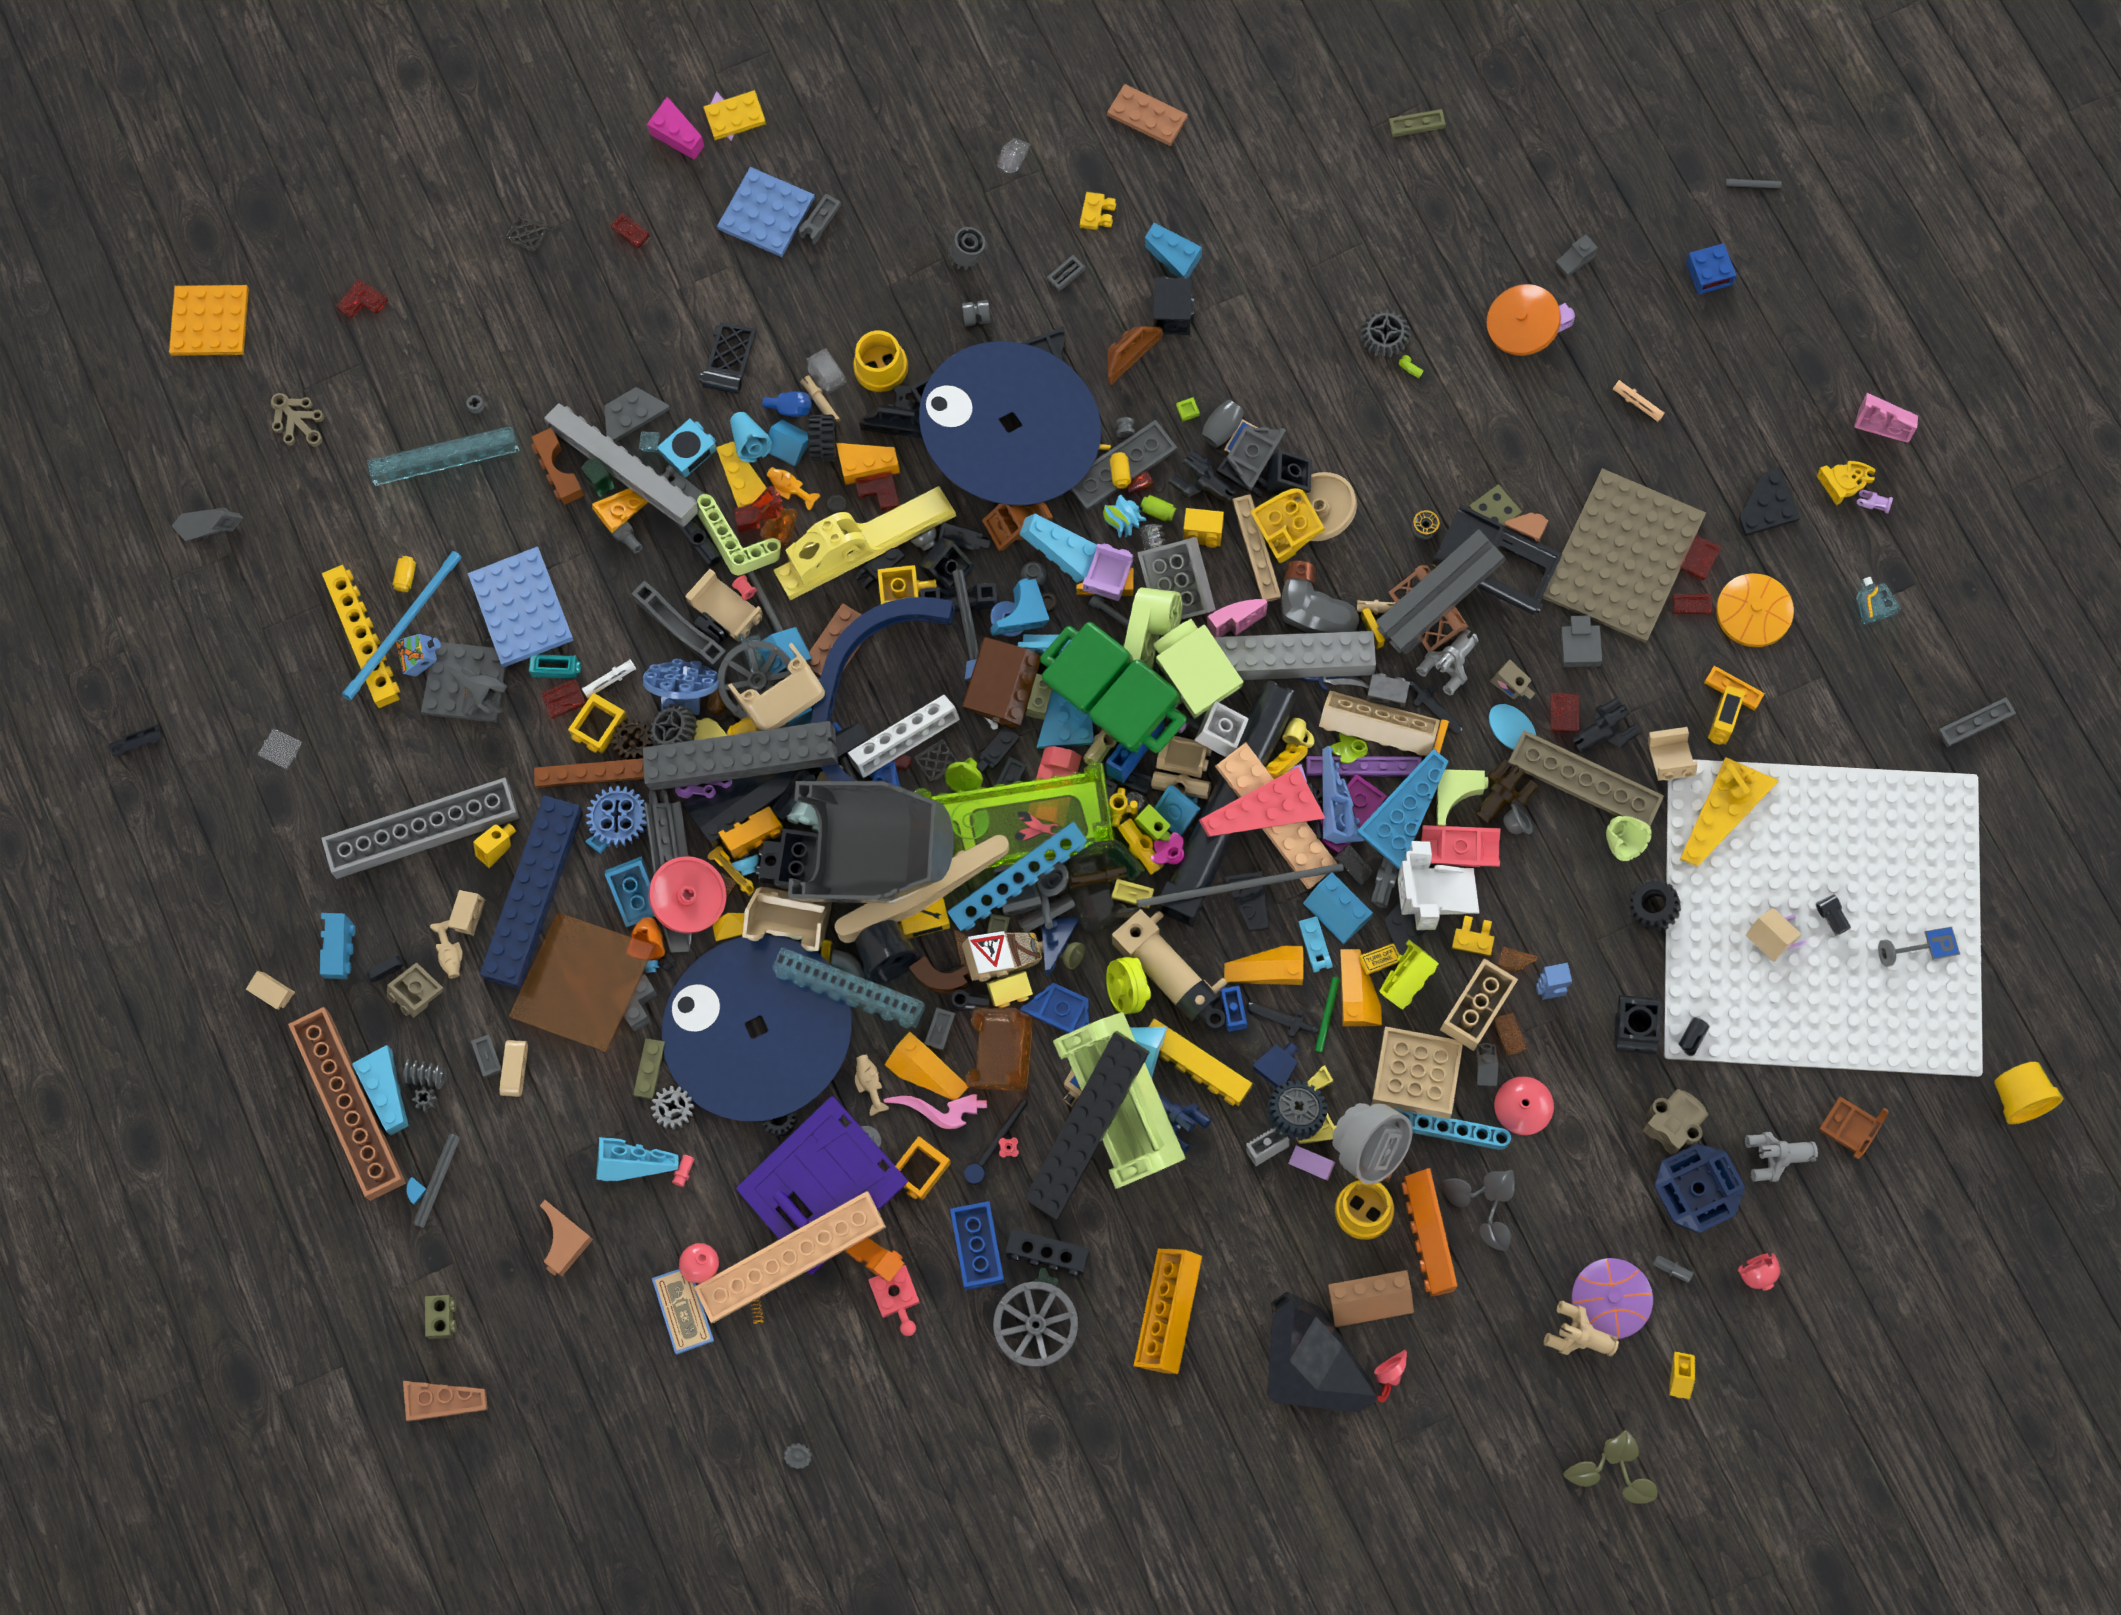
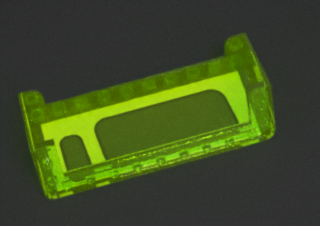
M1089 763L1084 768V774L1072 773L1070 776L1064 777L1057 775L1051 777V779L1043 780L1037 778L1031 782L1017 781L1011 785L998 784L991 788L978 787L972 791L959 790L956 793H940L937 796H932L931 792L924 788L917 789L914 792L943 804L947 809L952 821L954 834L952 858L959 851H967L993 836L1003 835L1008 839L1010 851L1005 857L989 867L1014 864L1052 837L1051 834L1042 832L1027 840H1016L1015 835L1019 831L1030 827L1020 820L1018 816L1019 811L1031 814L1042 824H1057L1059 828L1052 827V833L1059 832L1074 821L1086 837L1087 842H1085L1086 847L1079 852L1074 850L1069 855L1108 850L1115 847L1103 763ZM1065 838L1061 840L1060 845L1062 848L1068 849L1072 843L1069 839ZM1047 850L1044 856L1046 859L1055 858L1056 854L1053 850Z

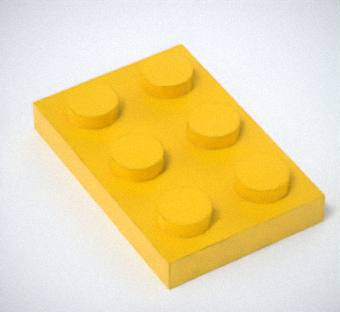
M755 90L704 106L715 140L766 124Z

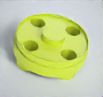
M1123 957L1112 961L1108 965L1106 985L1110 1000L1119 1013L1123 1012L1124 1014L1140 1012L1144 1008L1146 1001L1151 997L1150 988L1147 985L1140 960L1138 958Z

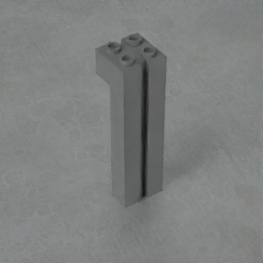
M1478 529L1376 621L1379 625L1377 627L1378 631L1386 640L1391 639L1389 643L1399 654L1403 652L1407 655L1423 641L1421 636L1506 561L1505 557Z

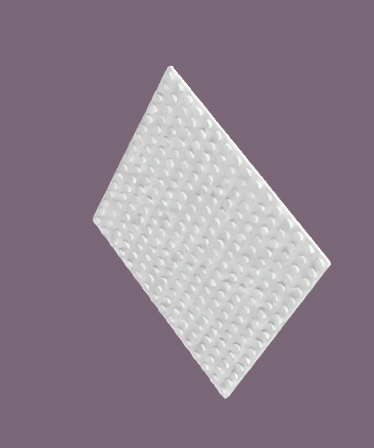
M1693 760V762L1697 761L1698 764L1695 776L1668 780L1667 884L1670 883L1676 890L1681 902V911H1679V918L1674 919L1675 923L1673 925L1670 923L1668 925L1669 928L1666 929L1664 1057L1666 1059L1975 1077L1982 1075L1979 801L1977 775L1738 762L1777 779L1779 782L1698 867L1679 859L1723 761ZM1833 894L1838 897L1842 905V912L1851 926L1849 930L1835 936L1827 920L1820 916L1816 908L1817 902ZM1772 908L1777 910L1784 918L1795 914L1796 918L1788 922L1802 936L1793 944L1804 940L1807 941V944L1786 950L1775 962L1746 937L1747 932L1756 920ZM1946 927L1953 928L1960 955L1932 960L1930 950L1927 948L1896 954V962L1893 966L1885 967L1880 961L1878 944L1881 940L1888 939L1893 943L1895 949L1927 944L1925 931ZM1698 1017L1706 1021L1710 1028L1693 1056H1688L1678 1043L1691 1019Z

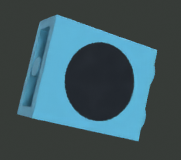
M691 419L687 420L657 447L659 454L684 478L717 450L716 440L711 434L706 435L703 432V427L697 421L694 423Z

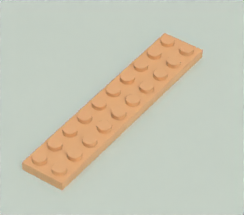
M866 1191L694 1288L710 1322L715 1323L886 1228L870 1193Z

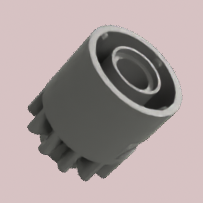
M964 227L957 231L948 250V259H953L951 265L956 263L957 269L964 266V270H967L969 266L971 268L974 267L985 247V238L982 233L972 227Z

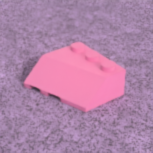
M1867 393L1859 408L1854 428L1909 443L1917 429L1918 416Z

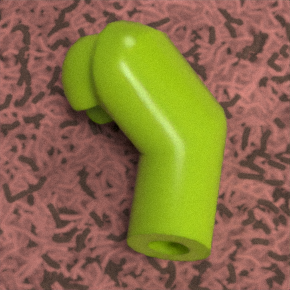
M1403 355L1399 360V365L1408 373L1419 378L1423 370L1410 363L1411 358L1408 355Z

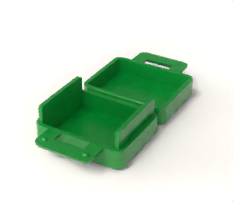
M1092 622L1086 623L1079 632L1072 626H1067L1040 657L1041 663L1047 667L1042 674V680L1045 684L1081 713H1089L1090 719L1098 727L1130 752L1137 754L1142 744L1154 753L1161 752L1187 720L1186 716L1175 708L1176 704L1181 702V695L1178 690L1141 660L1133 661V657L1127 649ZM1069 639H1070L1071 641H1070V642L1067 644V646L1061 651V653L1054 659V657L1057 655V653L1063 648V646H1064V645L1069 641ZM1166 716L1173 720L1157 739L1151 736L1152 732Z

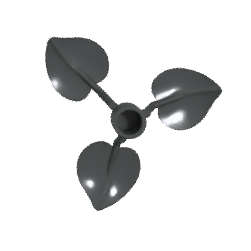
M1512 1170L1493 1171L1486 1174L1484 1186L1475 1193H1471L1470 1184L1461 1179H1446L1440 1183L1447 1200L1457 1207L1468 1206L1471 1202L1470 1197L1473 1198L1482 1192H1485V1197L1488 1200H1494L1488 1224L1485 1223L1480 1226V1235L1484 1242L1494 1249L1502 1251L1509 1249L1512 1239L1509 1228L1501 1222H1492V1218L1498 1201H1509L1514 1195L1515 1179Z

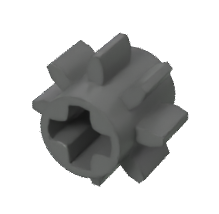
M425 1086L419 1092L415 1090L416 1098H412L413 1102H417L415 1107L418 1110L423 1107L425 1112L430 1107L435 1108L433 1105L434 1101L438 1100L437 1097L432 1096L435 1091L431 1089L428 1092ZM424 1096L428 1099L427 1102L422 1100Z

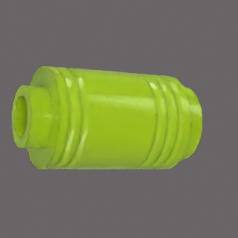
M1151 495L1148 498L1144 497L1140 506L1143 508L1142 512L1165 522H1171L1176 508L1173 507L1174 505Z

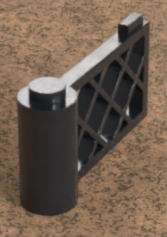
M720 322L719 326L716 325L713 336L716 338L708 366L704 373L701 372L699 383H702L703 388L734 394L740 393L756 329ZM723 329L731 330L733 334L724 338L722 332ZM743 333L750 334V337L745 341H742L739 337ZM737 338L740 343L731 348L728 341ZM726 344L728 350L720 354L717 350L718 347ZM743 347L745 354L738 357L734 351ZM732 353L735 359L726 363L723 357ZM719 359L724 364L720 368L712 367L713 363ZM739 363L741 366L740 372L732 371L730 367Z

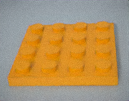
M175 286L169 348L170 355H244L248 286Z

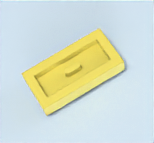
M1117 879L1112 899L1137 905L1136 900L1153 897L1154 889Z

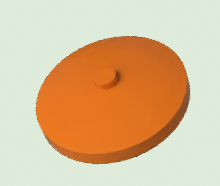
M1519 285L1504 291L1492 303L1487 315V329L1494 344L1502 351L1517 356L1531 355L1547 347L1556 337L1561 325V312L1556 299L1546 289L1535 285Z

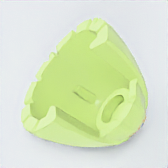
M1629 816L1613 818L1606 830L1607 842L1612 853L1617 859L1622 861H1630V859L1638 857L1646 849L1647 843L1651 839L1650 826L1644 821Z

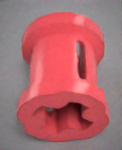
M745 575L738 577L732 584L733 588L738 589L742 594L743 600L750 599L757 591L755 587L748 583Z

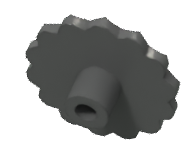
M799 1443L796 1445L791 1444L784 1451L786 1464L796 1469H803L805 1466H808L812 1456L809 1452L810 1449Z

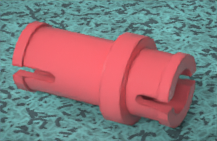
M683 1155L678 1170L674 1172L673 1184L684 1187L685 1181L690 1177L688 1174L695 1160L694 1158Z

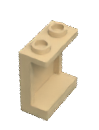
M1174 736L1162 751L1159 752L1156 768L1201 778L1202 772L1207 771L1209 760H1206V757L1211 756L1212 750L1194 740Z

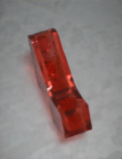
M774 486L766 488L753 503L734 508L739 532L760 529L761 521L781 517L780 511L783 510L780 492H776Z

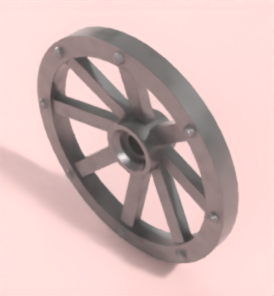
M1044 1282L1023 1283L1011 1289L999 1302L994 1315V1334L1002 1351L1013 1361L1029 1367L1047 1366L1060 1360L1071 1349L1078 1331L1077 1313L1069 1297L1059 1288ZM1030 1290L1050 1292L1039 1314H1036ZM1022 1292L1025 1293L1030 1312L1029 1317L1008 1305L1015 1296ZM1057 1296L1065 1304L1068 1312L1044 1320L1047 1311ZM1006 1310L1025 1322L1026 1325L1001 1330L1003 1311ZM1071 1319V1328L1067 1339L1046 1328L1047 1325ZM1035 1321L1040 1324L1037 1329L1032 1327ZM1028 1331L1016 1352L1009 1348L1003 1336ZM1044 1333L1064 1345L1056 1353L1047 1357L1041 1334ZM1033 1336H1036L1041 1359H1029L1021 1356Z

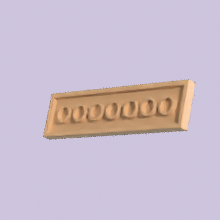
M1246 742L1215 765L1239 798L1274 780ZM1306 822L1263 828V831L1294 872L1337 864ZM1328 874L1301 878L1300 880L1307 889H1310Z

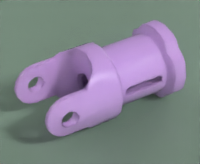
M1866 490L1859 492L1861 497L1868 500L1858 499V505L1869 509L1883 510L1885 513L1889 512L1893 498L1882 497L1875 492Z

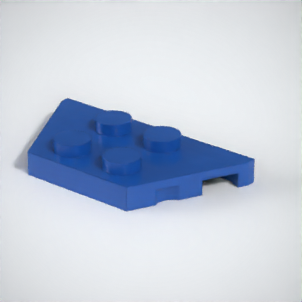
M1055 983L1049 985L1042 993L1036 995L1033 1000L1020 1008L1021 1012L1066 1033L1073 1032L1089 1024L1088 998Z

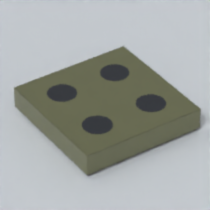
M1499 485L1469 505L1470 509L1505 525L1507 520L1522 514V511Z

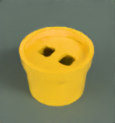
M872 331L862 336L856 345L854 357V374L857 381L864 388L874 392H886L893 390L895 386H899L908 373V359L895 337L885 331ZM892 354L894 359L886 366L882 358ZM874 361L878 368H872L866 364Z
M2029 1062L2014 1067L1994 1081L2005 1108L2003 1113L2008 1124H2019L2040 1117L2056 1108L2063 1101V1096L2056 1087H2053L2038 1062Z
M1358 1180L1346 1186L1338 1195L1335 1203V1216L1341 1229L1348 1235L1361 1240L1374 1239L1381 1236L1390 1227L1394 1218V1204L1391 1195L1381 1183L1365 1184ZM1354 1196H1359L1364 1200V1204L1359 1210H1355L1349 1204ZM1371 1207H1374L1381 1213L1375 1222L1366 1217Z

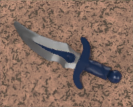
M1353 676L1299 678L1300 680L1318 682L1319 687L1324 691H1327L1324 682L1333 685L1345 684L1369 688L1368 684Z

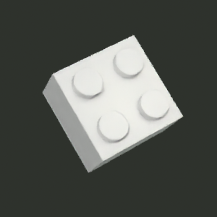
M1215 701L1207 710L1194 741L1227 757L1236 750L1249 718Z

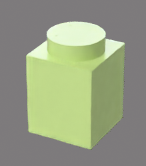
M1190 619L1154 643V647L1159 653L1156 656V663L1170 684L1178 690L1181 700L1194 719L1207 711L1215 701L1219 703L1243 685V680L1205 624L1197 628L1192 619Z

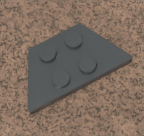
M635 387L604 405L606 434L615 443L669 411L670 407L663 401Z
M1244 427L1227 456V460L1249 490L1252 491L1284 436L1286 429L1274 430L1269 429V427Z

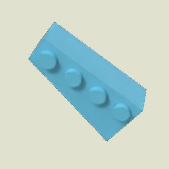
M1037 514L1025 518L1019 535L1037 550L1040 549L1046 555L1045 557L1059 565L1060 569L1072 576L1076 583L1084 581L1090 570L1097 545Z
M386 1045L352 1063L385 1131L393 1135L408 1127L392 1049Z

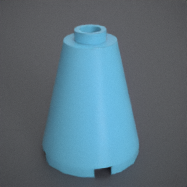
M737 412L731 417L730 423L738 457L747 463L757 461L756 458L760 456L764 458L772 448L770 436L745 412Z

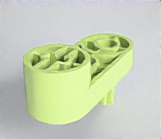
M1143 587L1137 591L1124 648L1132 655L1133 661L1141 660L1148 667L1153 668L1156 654L1154 643L1159 640V635L1164 636L1180 625L1182 597L1179 592Z

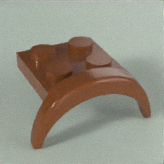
M1839 1097L1819 1131L1855 1153L1853 1157L1860 1159L1879 1131L1888 1114V1110L1883 1108L1876 1119L1844 1098Z

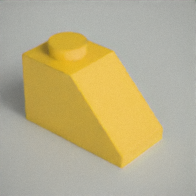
M1674 1352L1670 1377V1396L1690 1399L1695 1382V1355Z

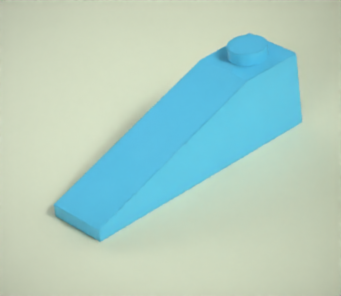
M599 1137L597 1180L619 1181L678 1170V1155L658 1149L649 1151L643 1149V1145L640 1144L631 1146L625 1144V1140Z

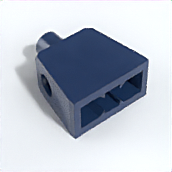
M1291 1042L1284 1049L1275 1045L1253 1064L1252 1070L1275 1088L1280 1087L1284 1082L1287 1084L1298 1062L1293 1056L1299 1049Z

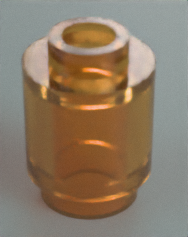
M718 689L708 695L707 709L714 714H721L726 709Z

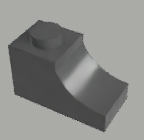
M1584 235L1572 244L1570 249L1556 261L1555 265L1568 277L1594 259L1598 247L1587 235Z

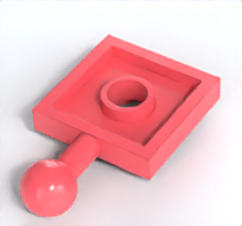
M906 1265L899 1269L890 1282L883 1280L881 1275L868 1279L882 1317L884 1318L898 1312L902 1322L900 1325L901 1333L905 1336L913 1335L916 1331V1325L913 1321L909 1320L905 1309L920 1302ZM896 1286L900 1289L897 1296L889 1295L891 1287Z

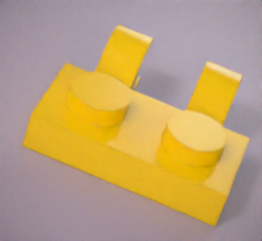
M1086 192L1080 228L1098 230L1099 225L1112 227V215H1101L1102 209L1115 211L1116 199H1105L1104 194Z
M1465 916L1462 929L1456 928L1452 949L1490 957L1494 942V936H1489L1492 921L1484 920L1480 934L1470 931L1473 917Z

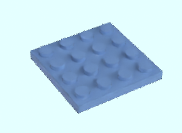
M750 167L717 228L720 231L783 257L813 203L815 195Z

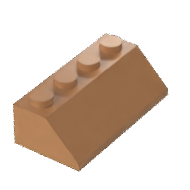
M1407 1270L1334 1283L1327 1286L1335 1328L1414 1313Z

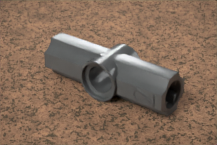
M1385 857L1381 867H1379L1375 881V890L1371 898V903L1379 907H1387L1398 875V868Z

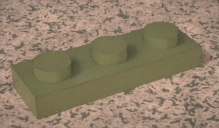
M645 1039L633 1094L634 1097L654 1099L664 1054V1041Z

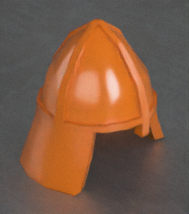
M651 917L641 919L632 931V939L627 954L644 961L660 959L665 954L661 930L655 919Z

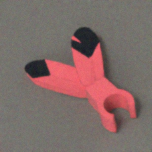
M1019 811L1018 816L1020 820L1030 827L1019 831L1015 835V839L1027 840L1042 832L1053 836L1056 833H1052L1051 828H1059L1057 824H1042L1031 814Z

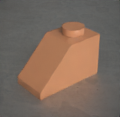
M1528 513L1505 522V526L1537 542L1540 541L1548 524V520L1543 515Z

